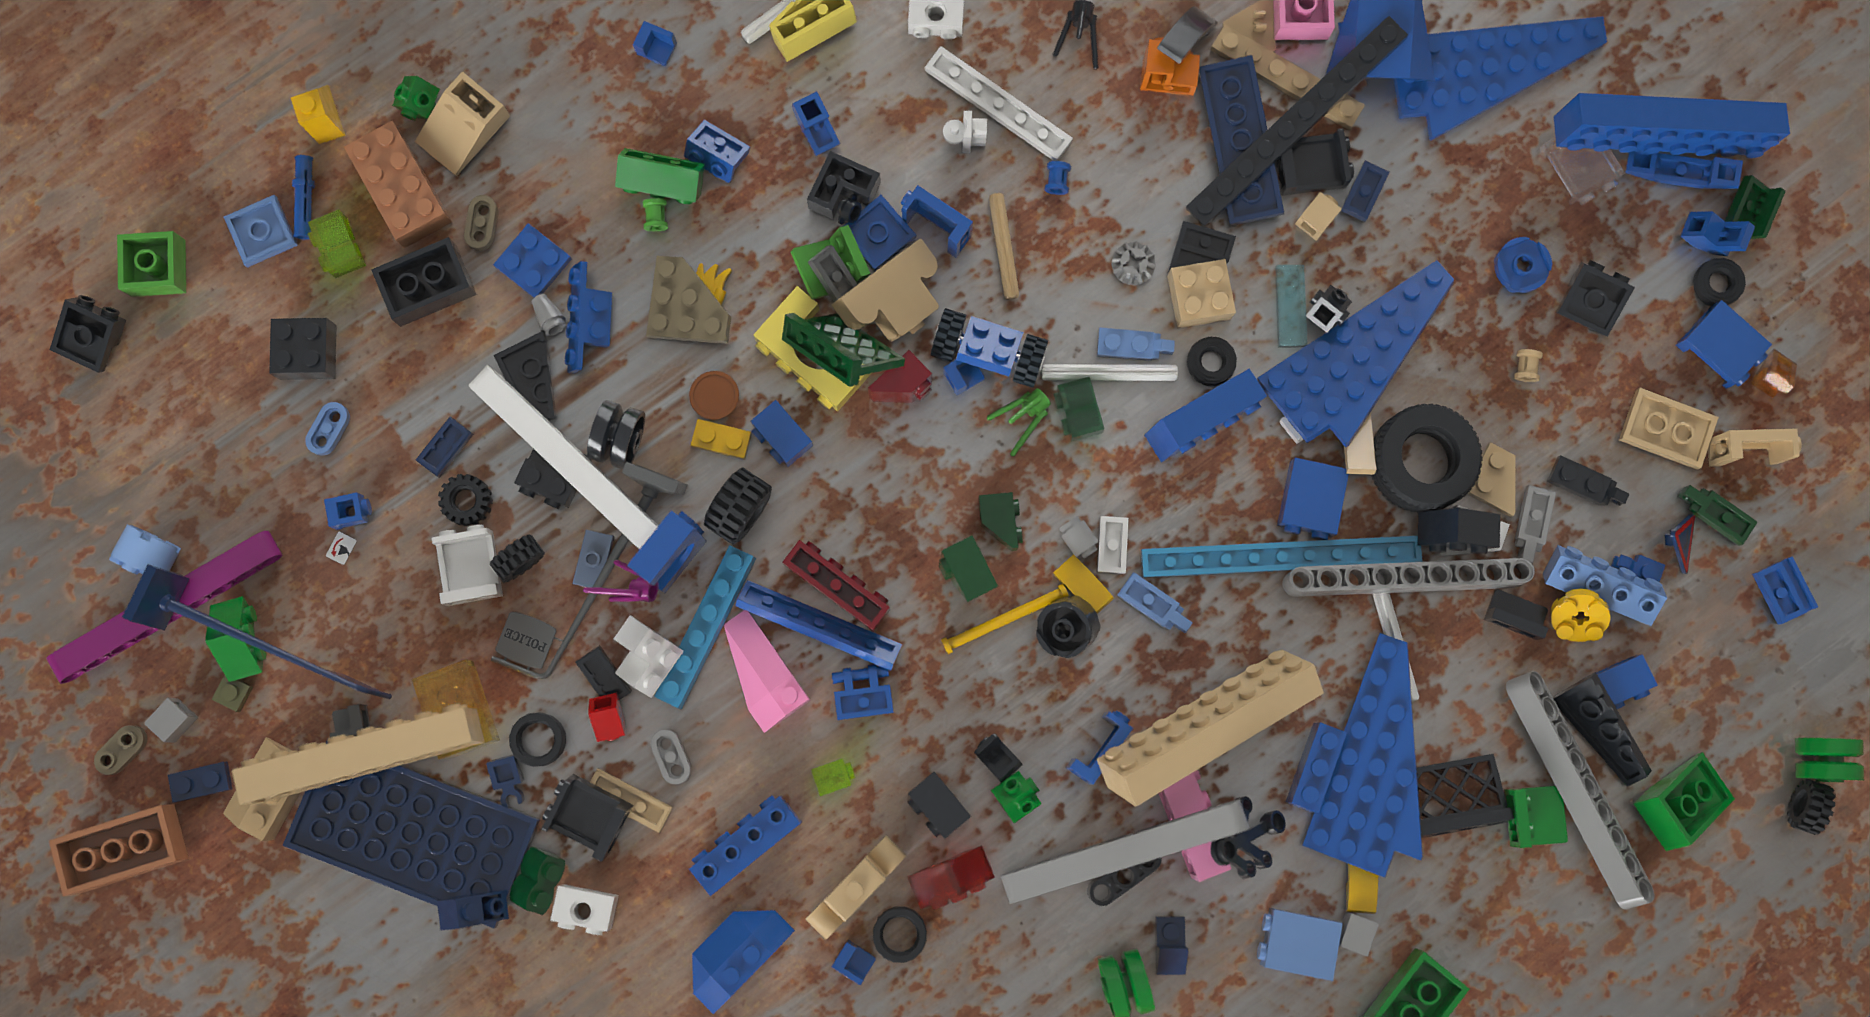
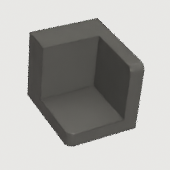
M356 704L347 706V709L333 711L335 732L329 733L330 738L339 735L357 736L356 731L371 727L367 705Z

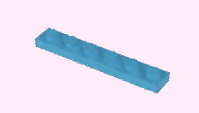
M729 545L679 646L684 652L661 683L654 697L682 710L756 560L754 556Z

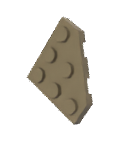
M657 256L646 336L653 339L728 344L731 316L695 273L689 263L683 257Z

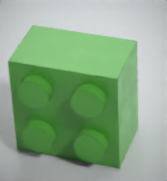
M174 231L117 235L119 290L131 297L186 293L185 239Z

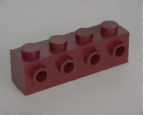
M799 540L783 560L784 566L874 632L890 611V607L886 605L889 600L877 591L872 594L864 588L866 583L856 575L847 576L842 572L844 567L830 557L827 561L819 555L822 550L810 541L804 544Z

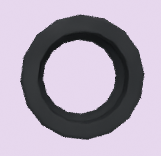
M540 712L529 713L519 718L512 726L509 735V746L514 757L522 764L532 767L547 766L555 762L563 753L566 745V732L561 722L554 716ZM533 723L546 724L554 734L553 747L543 756L535 757L529 755L521 743L523 731Z
M895 906L885 910L878 917L874 925L873 942L876 950L883 958L893 963H905L915 959L922 952L926 944L927 928L924 920L916 911L908 907ZM896 917H904L910 920L915 925L917 931L914 945L903 952L890 949L883 939L885 925Z

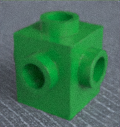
M404 76L402 83L395 90V100L392 106L401 110L400 115L409 120L416 121L417 118L428 119L436 106L435 100L440 89L419 76Z
M1019 771L991 790L1013 823H1016L1042 804L1036 796V793L1040 790L1031 777L1025 780Z

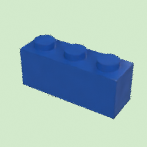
M1321 722L1313 723L1285 801L1286 803L1312 813H1319L1347 732Z

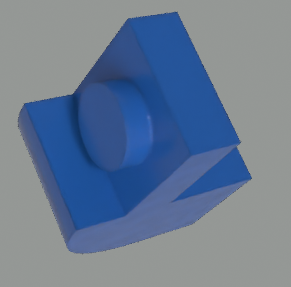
M817 91L792 103L796 120L815 156L841 144L828 119L830 116Z
M1713 211L1690 212L1681 237L1690 245L1702 251L1718 256H1728L1730 251H1746L1755 226L1749 221L1725 222Z

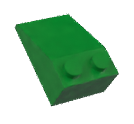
M1701 752L1648 788L1633 804L1665 851L1692 845L1735 798L1704 753Z

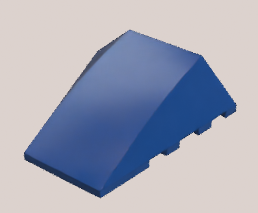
M1350 0L1326 74L1390 16L1408 34V38L1365 78L1435 82L1422 0Z

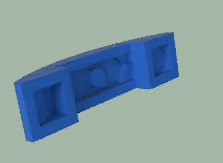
M1645 151L1628 152L1625 173L1646 180L1676 186L1706 189H1738L1743 161L1720 157L1706 160L1663 153L1647 154Z

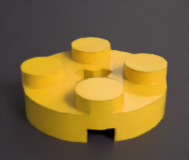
M1573 589L1566 592V596L1562 597L1559 601L1557 598L1553 602L1550 611L1551 622L1559 638L1575 642H1585L1590 640L1597 641L1603 637V632L1610 623V611L1607 602H1604L1598 593L1588 589ZM1581 611L1584 612L1585 616H1587L1584 619H1576L1573 617L1577 616L1578 612Z

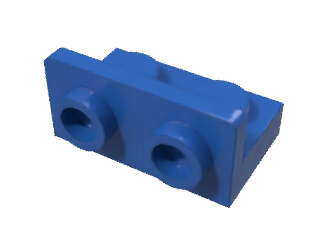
M703 120L687 138L684 157L689 161L704 163L705 170L712 173L715 177L730 183L735 169L749 154L750 146Z

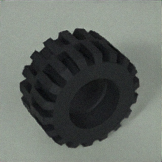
M740 468L727 479L714 497L706 512L704 526L732 545L739 542L753 527L766 507L771 496L772 486L747 469Z

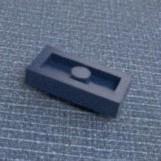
M1365 160L1341 211L1365 222L1390 172Z
M220 762L168 775L173 803L233 789L228 762Z

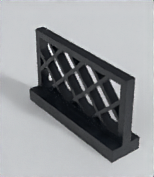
M1494 754L1417 767V780L1422 773L1427 772L1438 779L1431 791L1418 783V789L1428 795L1422 806L1419 807L1420 815L1426 817L1425 819H1420L1422 838L1504 824L1514 819L1511 808L1507 806ZM1488 762L1490 775L1486 781L1472 772L1477 763ZM1466 765H1471L1469 769L1463 767ZM1450 768H1457L1465 773L1459 786L1445 778ZM1438 770H1444L1441 775L1436 772ZM1468 777L1483 785L1476 797L1462 789ZM1441 781L1455 790L1449 802L1434 794ZM1486 788L1496 794L1499 805L1489 807L1479 800ZM1458 793L1472 801L1467 811L1461 812L1452 806ZM1431 798L1445 806L1440 816L1434 817L1424 811ZM1476 804L1481 807L1480 809H1474ZM1448 809L1454 812L1452 814L1445 815Z

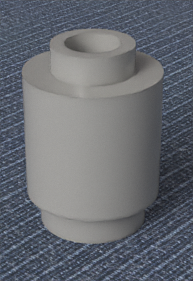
M1078 516L1060 528L1063 533L1061 537L1076 558L1082 555L1085 559L1098 550L1095 546L1099 542L1086 522L1084 520L1081 521Z

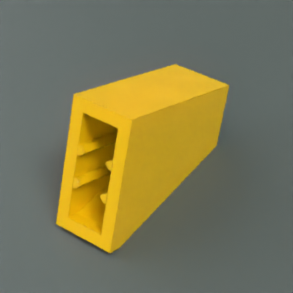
M328 85L290 97L298 123L319 144L345 136Z

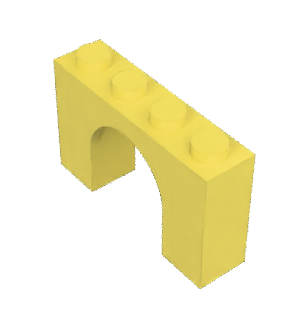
M797 286L753 334L757 342L755 347L765 356L773 355L778 360L776 365L786 374L790 371L798 377L796 382L807 392L811 389L819 395L817 400L828 410L833 407L836 411H839L871 374L860 376L859 385L849 387L825 369H814L802 363L796 356L795 349L782 340L785 314L795 313L803 319L813 318L819 311L818 303Z

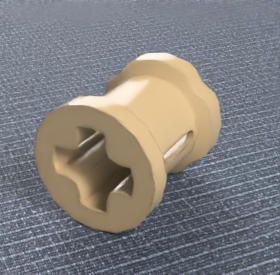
M1530 349L1518 350V372L1514 374V379L1523 382L1540 381L1538 365L1543 353Z

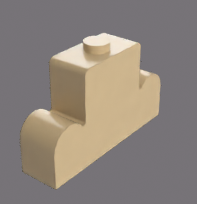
M920 238L831 305L843 322L851 329H861L875 321L886 338L891 342L909 331L911 334H914L925 326L923 320L939 308V304L923 283V281L936 273L938 267L937 260L922 238Z
M885 835L805 920L827 939L884 882L886 877L906 857V854Z

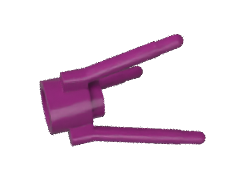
M616 559L613 562L615 565L639 576L630 582L629 589L583 588L584 593L622 595L609 597L610 602H653L657 597L659 587L658 582L654 586L629 568L626 563Z

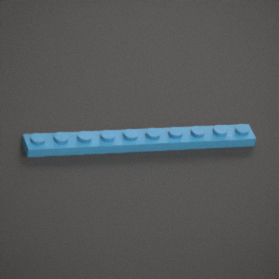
M1418 536L1141 549L1142 578L1292 571L1302 566L1422 562L1421 546H1417Z

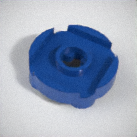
M1527 237L1515 238L1507 242L1494 258L1496 276L1509 292L1528 293L1542 286L1548 279L1549 271L1552 268V259L1547 248L1540 242L1536 243ZM1518 259H1521L1523 262L1528 261L1527 272L1517 267Z

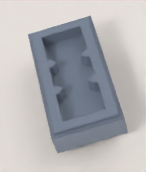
M590 530L585 531L572 584L582 587H593L610 556L614 536Z

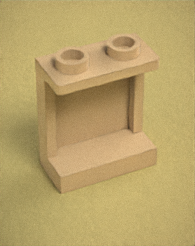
M1797 429L1729 430L1711 438L1708 447L1709 467H1720L1742 459L1743 450L1767 449L1769 464L1776 465L1799 457L1802 447L1801 439L1798 436Z

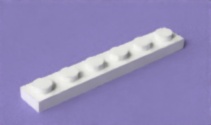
M940 46L925 66V71L1053 161H1058L1072 143L1073 138L942 46Z

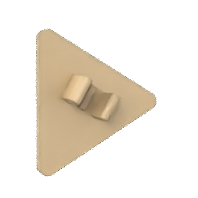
M1259 0L1223 22L1222 27L1226 24L1273 52L1276 50L1273 0Z

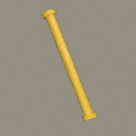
M1062 583L1054 591L952 638L947 639L945 637L941 639L947 654L953 653L952 649L1046 607L1062 597L1069 596L1065 586Z

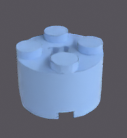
M127 524L109 560L137 575L138 573L143 574L147 564L170 571L181 548L169 541L158 538L152 533Z

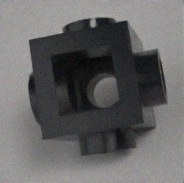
M1330 285L1325 292L1319 290L1309 303L1313 307L1306 314V317L1328 333L1335 323L1340 326L1349 316L1350 312L1346 309L1352 301L1344 291Z

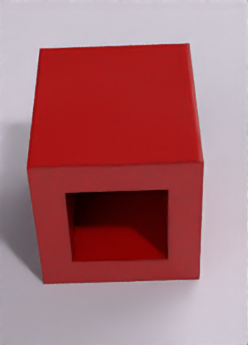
M617 693L589 699L588 715L597 742L604 740L612 741L625 736V717Z

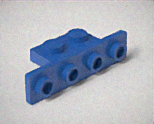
M580 261L573 265L568 276L569 284H571V295L567 301V309L570 311V322H568L566 327V337L569 338V345L565 353V364L568 365L567 372L572 374L582 370L584 345L603 348L610 346L612 292L586 288L587 262Z

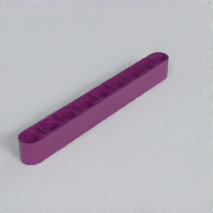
M266 530L253 535L185 575V577L189 578V581L179 602L196 609L278 561L283 555L270 532ZM123 611L56 650L46 660L59 683H68L160 629L130 622L122 618L125 612ZM173 612L168 625L181 618L182 615Z

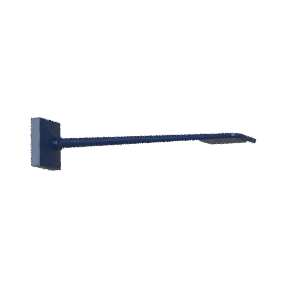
M147 564L122 618L130 622L165 631L173 612L362 693L385 699L392 698V695L377 690L349 676L325 670L179 602L189 578Z

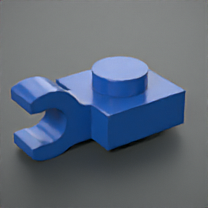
M1621 554L1620 557L1614 556L1611 567L1616 569L1624 567L1634 572L1636 577L1644 580L1651 578L1660 582L1665 564L1642 555H1635L1633 560Z

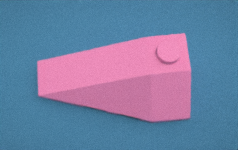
M742 611L724 624L748 710L765 733L811 700L748 611Z

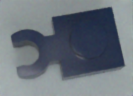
M509 755L488 761L486 765L493 790L502 788L503 791L500 799L501 805L505 807L510 805L508 795L516 796L518 804H522L524 794L516 787V784L523 782L518 760L514 755Z

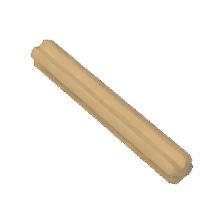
M994 193L989 196L1004 298L1015 299L1019 296L1005 200L1003 193Z

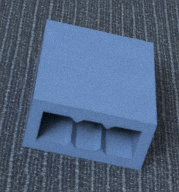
M1269 908V913L1264 914L1262 921V930L1265 931L1264 942H1260L1258 945L1257 959H1260V965L1265 968L1333 981L1343 923Z

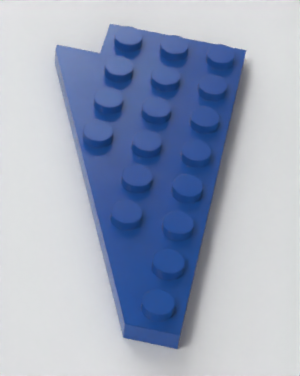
M1602 16L1428 34L1435 82L1394 79L1399 119L1426 116L1429 140H1434L1603 47L1607 43L1604 18Z
M1437 260L1346 319L1340 326H1335L1328 333L1323 334L1259 376L1257 381L1306 443L1330 428L1346 448L1354 439L1454 283L1453 277Z
M1379 633L1344 730L1347 734L1319 813H1314L1302 846L1386 878L1395 851L1420 861L1423 858L1408 643Z

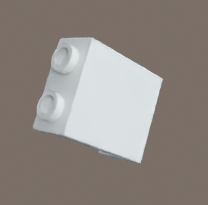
M484 525L468 526L465 532L456 533V530H445L439 532L438 537L432 538V544L436 545L443 588V592L439 593L442 605L453 606L503 596L501 580L490 566V561L497 555L492 530L484 528Z

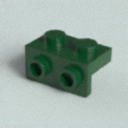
M1753 175L1743 176L1725 222L1749 221L1755 226L1751 239L1766 238L1786 191L1781 187L1769 188Z

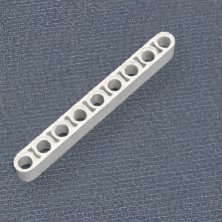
M486 365L468 386L640 549L659 525L498 372L489 365Z

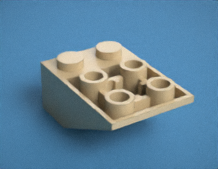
M461 72L443 92L415 142L457 177L507 121L510 115L503 104L464 72Z

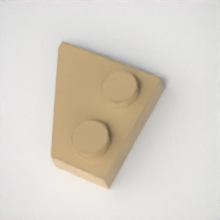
M1490 442L1482 454L1483 461H1481L1482 468H1480L1479 478L1475 486L1472 487V490L1468 492V495L1512 517L1515 514L1516 455Z

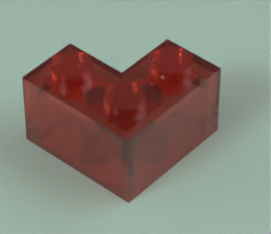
M981 845L943 862L926 867L907 878L920 909L932 905L933 910L949 904L948 899H951L952 903H956L967 898V891L973 894L985 889V882L995 878Z

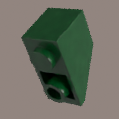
M1013 492L979 495L981 527L1009 550L1017 551L1018 544L1023 543L1021 526L1016 527L1015 516H1020L1018 499H1013Z

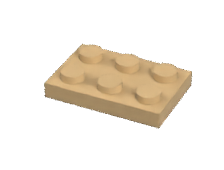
M1638 388L1635 391L1619 441L1698 470L1702 468L1719 417Z

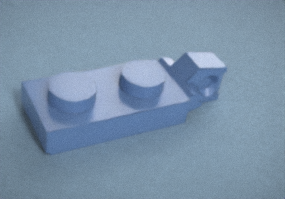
M1099 328L1097 356L1152 361V359H1159V354L1173 355L1175 341L1161 339V334L1154 332Z
M1134 572L1117 595L1168 630L1175 626L1186 633L1193 623L1181 615L1184 609L1179 606L1180 603Z

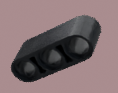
M1162 858L1154 859V862L1148 867H1144L1142 864L1128 867L1131 871V879L1126 883L1118 881V871L1095 878L1087 888L1089 899L1099 906L1111 904L1160 867ZM1100 884H1104L1108 888V895L1103 900H1097L1094 897V889Z

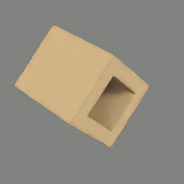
M1320 192L1295 224L1317 241L1342 208L1338 206V202L1332 196L1324 195Z

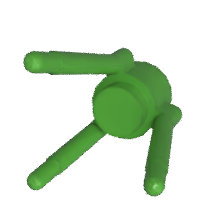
M1038 388L1031 393L1027 391L1022 397L987 416V420H992L1022 404L1023 408L1008 420L1010 424L1014 423L1025 413L1031 417L1036 415L1011 451V456L1017 454L1041 419L1048 414L1045 409L1051 405L1050 400Z

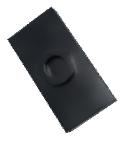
M600 645L576 660L575 663L599 696L617 693L620 700L631 693L632 690L628 684L615 674L617 671L616 667Z

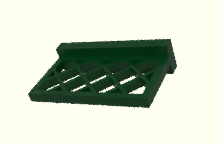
M795 313L785 314L782 340L849 387L859 385V378L862 375L903 367L905 364L904 357L863 330L849 328L837 313L803 319Z

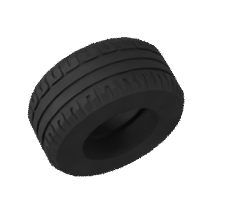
M1417 404L1405 408L1387 420L1373 438L1377 470L1371 476L1372 480L1375 481L1374 484L1378 486L1377 489L1379 492H1382L1384 497H1387L1388 501L1398 505L1399 508H1404V510L1417 511L1418 513L1446 508L1465 497L1472 490V487L1475 486L1479 478L1480 468H1482L1481 461H1483L1479 437H1477L1476 431H1473L1469 421L1464 420L1462 415L1460 416L1458 412H1454L1453 409L1446 406ZM1425 434L1433 437L1443 446L1448 458V468L1445 476L1440 481L1427 484L1416 480L1408 473L1402 460V447L1410 436Z

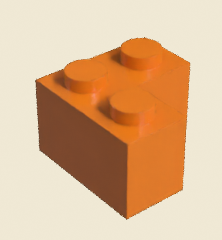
M1158 37L1154 40L1149 39L1143 58L1140 90L1193 96L1198 84L1200 55L1190 52L1179 64L1157 49L1163 37Z

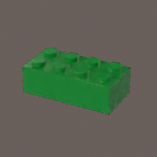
M1415 948L1362 1017H1449L1470 988L1427 953Z

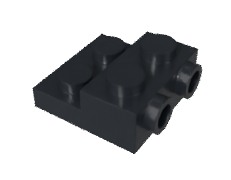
M1589 260L1588 264L1580 262L1568 284L1569 289L1556 313L1608 337L1635 287L1628 284L1630 278L1618 272H1614L1613 276L1604 273L1605 266L1592 260Z
M79 295L76 298L65 299L50 350L98 373L104 372L112 346L119 345L126 319L119 317L120 312L114 308H100L94 305L95 300L88 296Z
M534 448L529 459L525 458L514 484L520 487L518 492L534 498L535 494L545 498L543 503L559 509L561 505L569 508L577 492V489Z

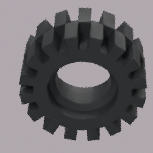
M458 474L456 478L450 477L448 484L443 483L441 487L444 489L438 493V496L441 497V501H438V506L442 508L440 511L447 519L458 525L470 526V524L477 525L479 520L484 521L487 518L485 514L491 512L492 509L489 507L490 504H493V499L490 497L492 495L491 490L487 488L483 481L470 474ZM463 490H471L476 497L474 506L466 511L458 509L455 503L458 493Z
M528 534L519 540H515L513 544L507 545L504 550L498 552V555L494 556L493 560L490 561V566L503 583L510 582L519 575H523L526 570H530L533 565L537 564L544 557L545 552L534 537Z
M1805 779L1800 781V786L1797 785L1795 787L1796 792L1791 795L1793 799L1788 804L1790 810L1787 811V816L1790 817L1787 820L1790 826L1795 829L1819 835L1820 831L1823 832L1825 830V824L1829 825V817L1833 816L1832 808L1836 804L1833 800L1836 798V795L1833 793L1834 789L1831 786Z

